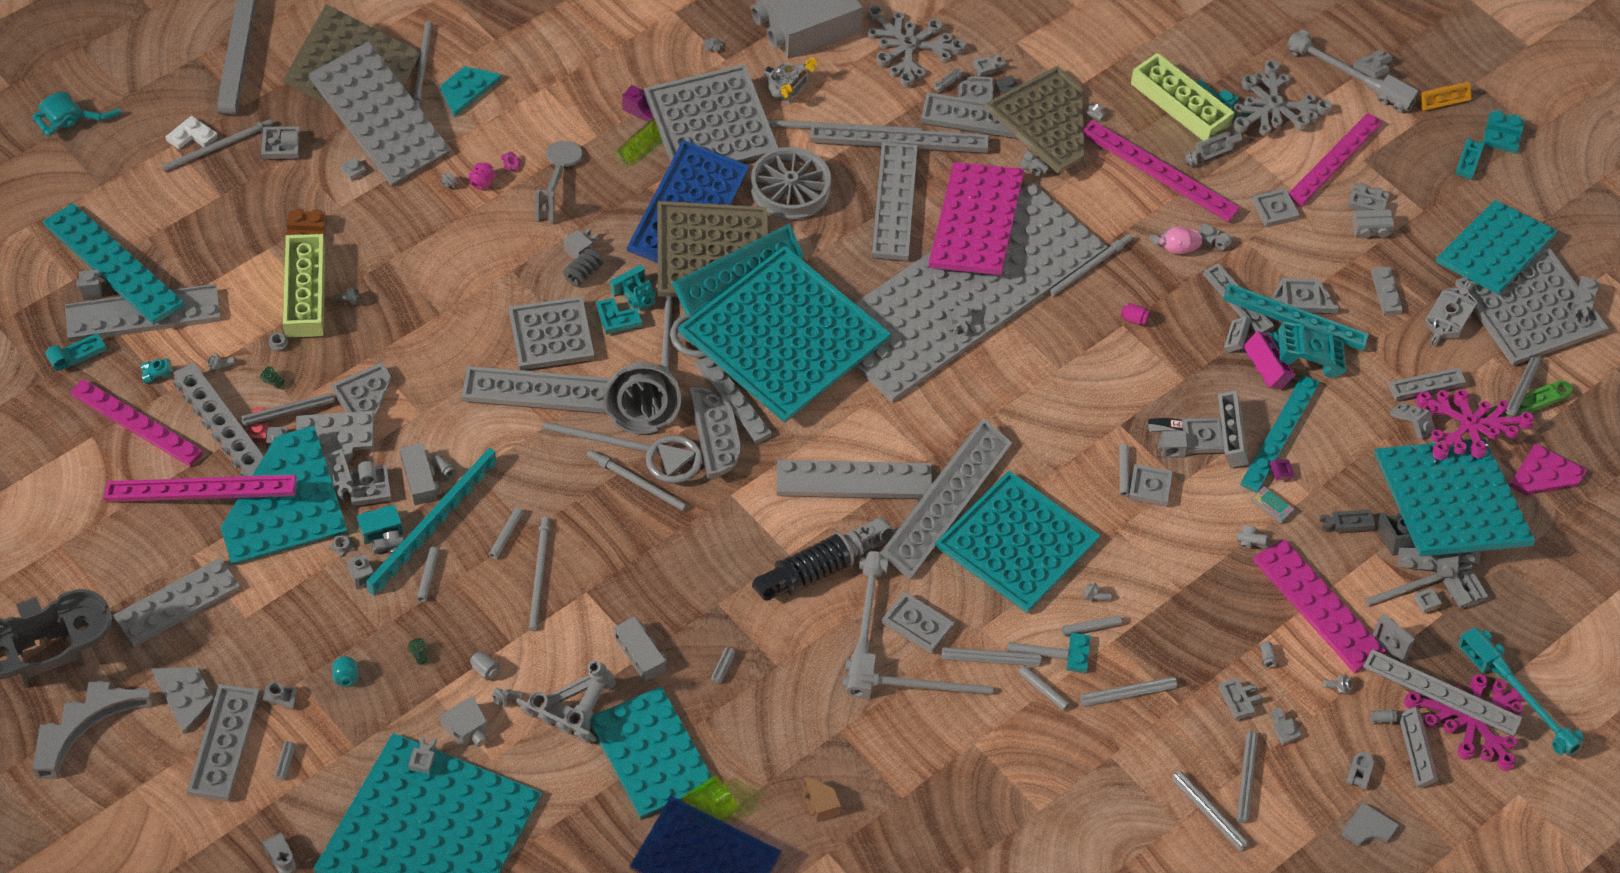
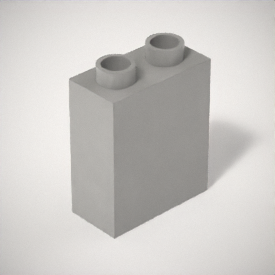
M756 0V4L751 6V13L757 25H765L770 44L773 48L780 47L787 58L861 31L863 7L858 0Z

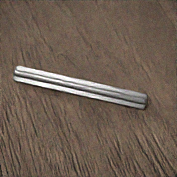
M1531 357L1507 406V415L1515 416L1539 368L1540 357Z
M328 393L243 415L241 420L243 425L246 426L334 403L335 400L333 394Z
M943 647L941 655L943 659L1031 666H1040L1041 655L1030 653Z
M1167 677L1081 694L1080 703L1082 706H1088L1174 689L1177 687V681L1175 677Z
M1248 731L1246 735L1237 821L1239 823H1247L1249 819L1258 733Z
M1181 771L1173 775L1172 780L1240 851L1244 850L1248 846V841Z

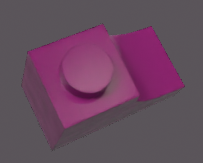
M631 84L622 95V110L653 124L655 120L644 90Z

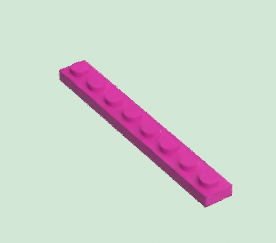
M1367 113L1288 193L1291 200L1302 207L1381 126L1382 121Z
M84 379L70 391L72 397L189 467L203 455L200 448Z

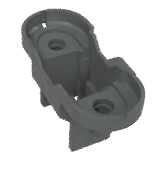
M76 589L60 594L57 600L50 602L43 610H41L37 597L16 604L20 617L0 618V658L8 657L0 661V680L20 674L25 687H28V682L31 681L30 677L73 661L80 663V666L85 665L81 651L101 642L111 627L112 617L106 600L94 591ZM83 626L88 627V628L85 629V630H82V631L79 630V628H81V627H83ZM62 636L63 641L66 642V637L69 636L71 646L58 656L42 662L25 663L19 659L18 655H21V658L25 657L22 650L36 646V640L46 637L49 641Z

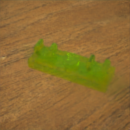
M651 119L615 151L618 158H622L624 164L629 165L660 137L656 119Z

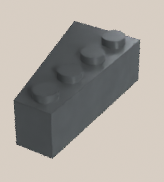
M1380 513L1377 531L1392 556L1399 554V548H1416L1400 513H1397L1396 516Z

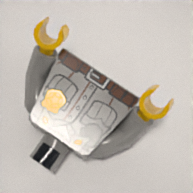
M809 58L802 65L781 63L776 70L768 66L764 71V76L768 77V88L774 98H781L789 104L808 84V71L813 72L815 70L814 66L818 65L815 58Z

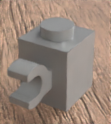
M590 228L584 231V235L578 230L569 234L564 239V251L573 259L578 258L585 249L593 250V243L598 240L597 234L590 236Z

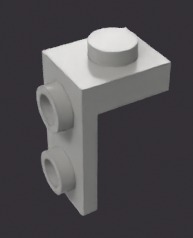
M1400 403L1390 412L1392 417L1413 422L1417 438L1424 439L1435 429L1430 410Z

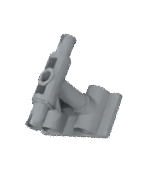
M594 660L589 662L587 666L588 676L547 696L543 692H535L530 696L528 702L517 698L516 702L520 705L519 709L524 711L525 714L533 718L538 715L542 722L553 726L555 723L556 727L569 735L574 732L578 739L586 743L590 741L596 743L597 738L589 732L591 729L590 718L593 714L592 710L603 688L612 690L616 685L613 673L603 663ZM586 690L580 704L576 705L575 709L560 703Z

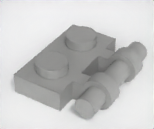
M1354 183L1348 207L1356 210H1385L1389 192H1385L1381 188L1367 187L1363 183L1362 185Z

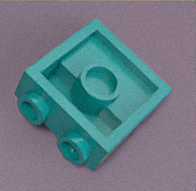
M1500 110L1490 111L1482 141L1485 142L1484 146L1516 154L1525 119H1522L1517 114L1506 115Z

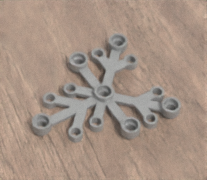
M870 6L868 8V18L871 21H877L886 29L870 28L868 30V37L876 39L878 36L896 37L898 39H880L879 47L881 49H888L889 46H896L897 48L889 53L885 51L879 52L877 54V64L883 68L887 67L890 64V60L905 51V60L890 68V76L894 78L900 76V84L905 88L913 85L914 77L916 79H923L925 76V70L912 61V51L916 48L932 49L940 56V61L943 63H948L951 56L945 50L952 51L956 55L962 54L965 50V42L962 39H954L951 43V35L948 33L942 34L934 42H921V40L929 35H937L941 31L942 23L938 19H931L928 22V28L916 36H913L915 23L911 21L906 22L905 36L901 33V26L904 20L902 12L894 13V27L881 16L882 10L879 6Z
M1269 60L1264 67L1268 78L1263 72H1256L1255 77L1253 75H1245L1243 77V89L1247 91L1252 90L1263 99L1248 96L1245 99V106L1242 104L1234 106L1233 112L1235 115L1241 116L1243 112L1253 113L1247 118H1236L1234 129L1238 133H1244L1248 129V125L1261 118L1259 133L1267 136L1271 130L1268 122V112L1272 110V120L1270 123L1272 127L1279 128L1281 126V112L1294 122L1297 130H1304L1308 127L1309 122H1316L1318 114H1328L1332 104L1325 99H1321L1318 101V104H1314L1316 97L1313 94H1307L1299 102L1283 101V98L1277 93V88L1281 85H1288L1290 78L1286 74H1281L1276 79L1279 64L1274 60ZM1256 83H1264L1270 88V95L1258 87ZM1255 105H1262V106H1264V107H1254V106H1255ZM1287 108L1298 109L1305 115H1295Z

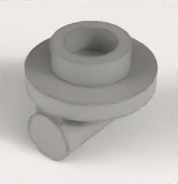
M1095 103L1094 106L1090 104L1085 114L1101 122L1106 112L1103 111V106Z

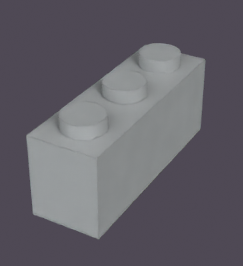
M423 443L400 448L401 461L414 506L436 501V492L440 491L437 480L433 481L432 478L435 476L433 465L429 466L428 461H431L429 451L424 450Z
M632 617L613 627L614 639L644 682L666 671L667 659L663 652L657 650L654 639L648 637L642 622H638L635 617Z

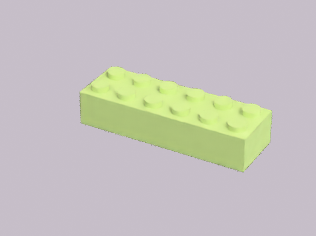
M1156 53L1133 70L1131 85L1200 139L1206 140L1223 133L1231 127L1234 112L1160 54Z
M323 234L286 235L283 308L286 338L324 336Z

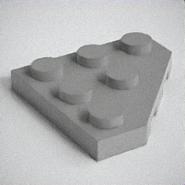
M381 362L331 384V390L345 412L373 411L375 421L391 382V375Z

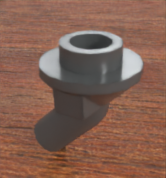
M353 287L346 289L347 294L334 295L335 302L349 301L350 305H357L358 300H361L358 289L354 290Z

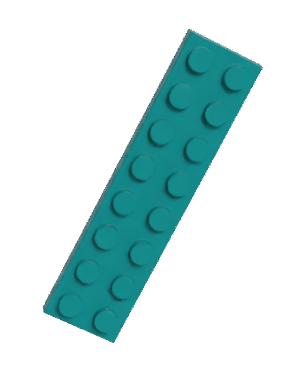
M790 224L672 282L686 316L688 317L699 312L784 245L800 259L804 258V254Z

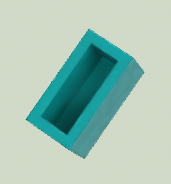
M395 504L357 515L358 526L364 544L373 543V540L384 539L383 534L386 532L399 531V535L403 534L401 520Z

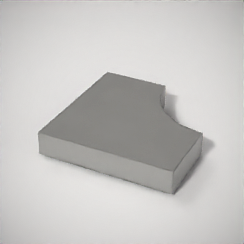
M1362 803L1342 831L1341 836L1357 846L1371 839L1387 843L1398 828V824L1365 803Z

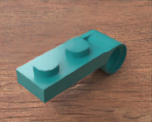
M96 333L63 349L59 345L51 346L46 350L45 355L54 370L60 371L107 351L99 334Z

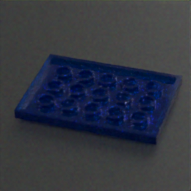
M671 796L629 867L637 873H771L782 855V851Z

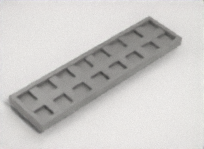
M882 142L872 258L908 261L917 145Z

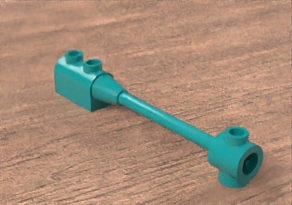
M1474 627L1461 634L1458 647L1483 674L1493 670L1503 679L1507 680L1554 731L1555 737L1552 741V747L1558 755L1565 753L1567 756H1571L1580 750L1584 740L1582 733L1579 730L1573 732L1569 727L1561 728L1515 678L1504 659V648L1500 644L1493 645L1489 631H1481L1478 627Z

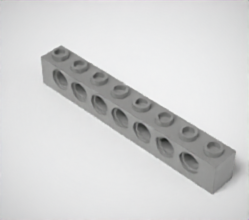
M193 362L173 372L175 388L177 391H182L183 398L187 404L191 403L194 414L202 418L203 426L206 430L210 429L212 438L216 443L219 442L221 444V449L225 456H230L233 467L241 471V477L252 476L263 459V454Z

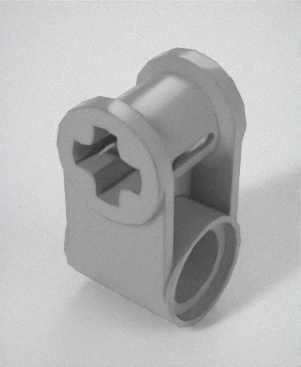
M281 832L262 842L268 857L272 860L279 873L294 872L296 864L287 841Z

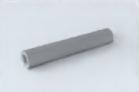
M1127 444L1119 446L1120 496L1122 497L1129 496V446Z
M515 508L489 552L491 558L497 559L523 514L521 509Z
M431 547L428 553L416 598L419 602H426L439 555V549L436 547Z
M1117 615L1062 626V634L1066 636L1071 633H1082L1118 626L1122 624L1121 617Z
M1008 643V652L1040 654L1043 657L1068 659V649Z
M1025 665L1020 668L1018 673L1061 710L1065 711L1069 707L1070 703Z

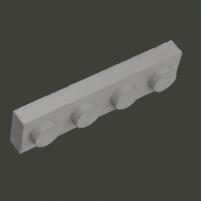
M1458 367L1392 381L1388 387L1395 401L1417 397L1422 391L1431 394L1441 390L1445 391L1464 387L1466 380Z
M1413 707L1398 716L1416 786L1424 788L1438 781L1420 709Z

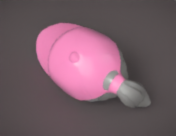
M1184 227L1169 228L1161 236L1153 234L1149 237L1154 245H1162L1171 254L1192 252L1202 244V237L1197 231Z

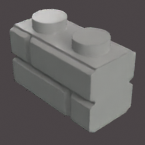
M1390 209L1354 211L1352 217L1355 237H1387L1392 234L1394 222Z

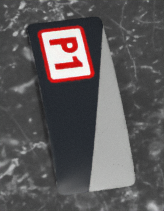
M1148 419L1150 432L1166 430L1183 431L1182 419Z

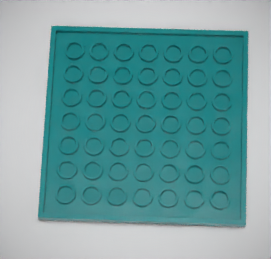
M785 245L678 327L679 333L784 423L891 337L890 332Z
M392 733L313 868L314 873H501L542 797V792L435 749L432 750L435 753V757L429 774L409 770L408 765L414 748L419 749L420 744Z

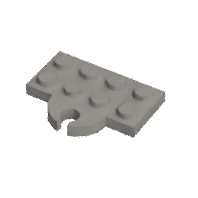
M373 411L296 416V430L315 426L323 455L342 449L348 464L353 458L354 450L374 449Z

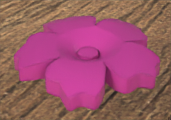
M509 151L501 155V160L504 161L503 168L506 170L510 168L514 172L519 170L521 161L520 158L516 157V154Z

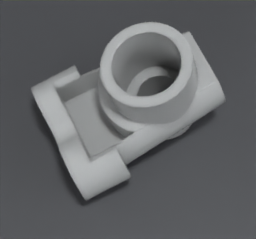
M1027 150L1019 166L1025 170H1030L1035 176L1040 175L1043 177L1049 168L1048 164L1039 156L1036 157L1034 153Z
M1244 525L1242 532H1238L1237 541L1241 543L1242 547L1252 548L1254 545L1267 549L1269 545L1268 535L1257 534L1258 529L1255 527Z
M399 531L386 532L383 534L384 539L373 540L371 550L373 554L387 550L389 554H392L404 539L399 536Z
M271 682L268 686H265L263 701H267L272 705L279 704L283 705L284 708L293 709L297 687L288 686L285 688L279 682Z

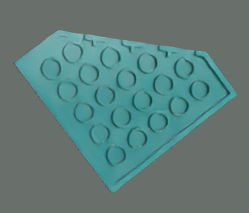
M315 426L276 436L252 475H296L295 496L238 498L220 528L231 565L347 533L345 521Z

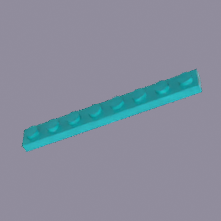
M1228 283L1223 301L1281 322L1302 323L1332 333L1334 337L1344 341V345L1361 351L1366 346L1368 333Z
M1302 374L1243 477L1240 486L1255 493L1261 489L1272 469L1270 462L1274 459L1277 460L1317 390L1319 386L1318 381Z

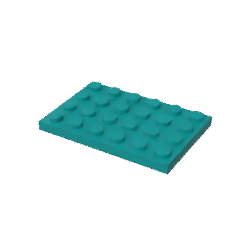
M1494 200L1437 256L1436 263L1499 295L1555 238L1557 230Z
M662 686L591 716V729L640 820L716 787L713 777Z

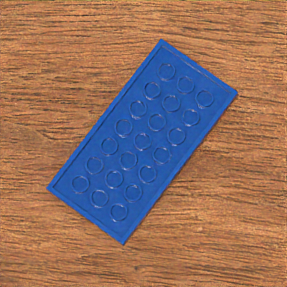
M682 140L626 251L658 263V201L731 205L749 170V166Z

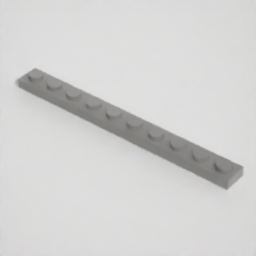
M811 124L810 142L882 146V142L917 145V149L988 153V135Z

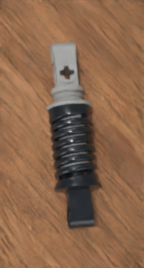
M878 517L853 531L846 532V535L835 532L825 540H821L819 543H815L793 554V556L777 560L775 562V569L753 580L752 588L765 601H769L784 592L794 595L797 591L803 589V586L808 587L810 583L814 584L817 580L820 581L823 577L826 578L829 574H834L836 570L840 571L848 566H853L854 557H860L863 553L888 542L894 535L895 529L884 518Z

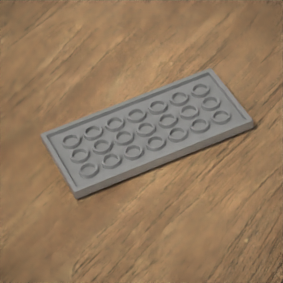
M369 41L309 73V79L390 186L397 184L451 152L450 147Z

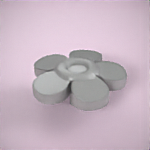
M710 38V41L704 40L703 45L708 51L712 49L713 51H719L723 46V42L717 41L716 38Z

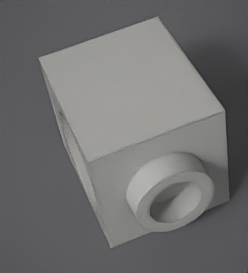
M1162 431L1161 439H1158V450H1161L1162 458H1185L1188 447L1186 432Z

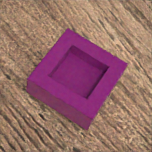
M1274 459L1270 462L1276 480H1291L1295 477L1289 460Z

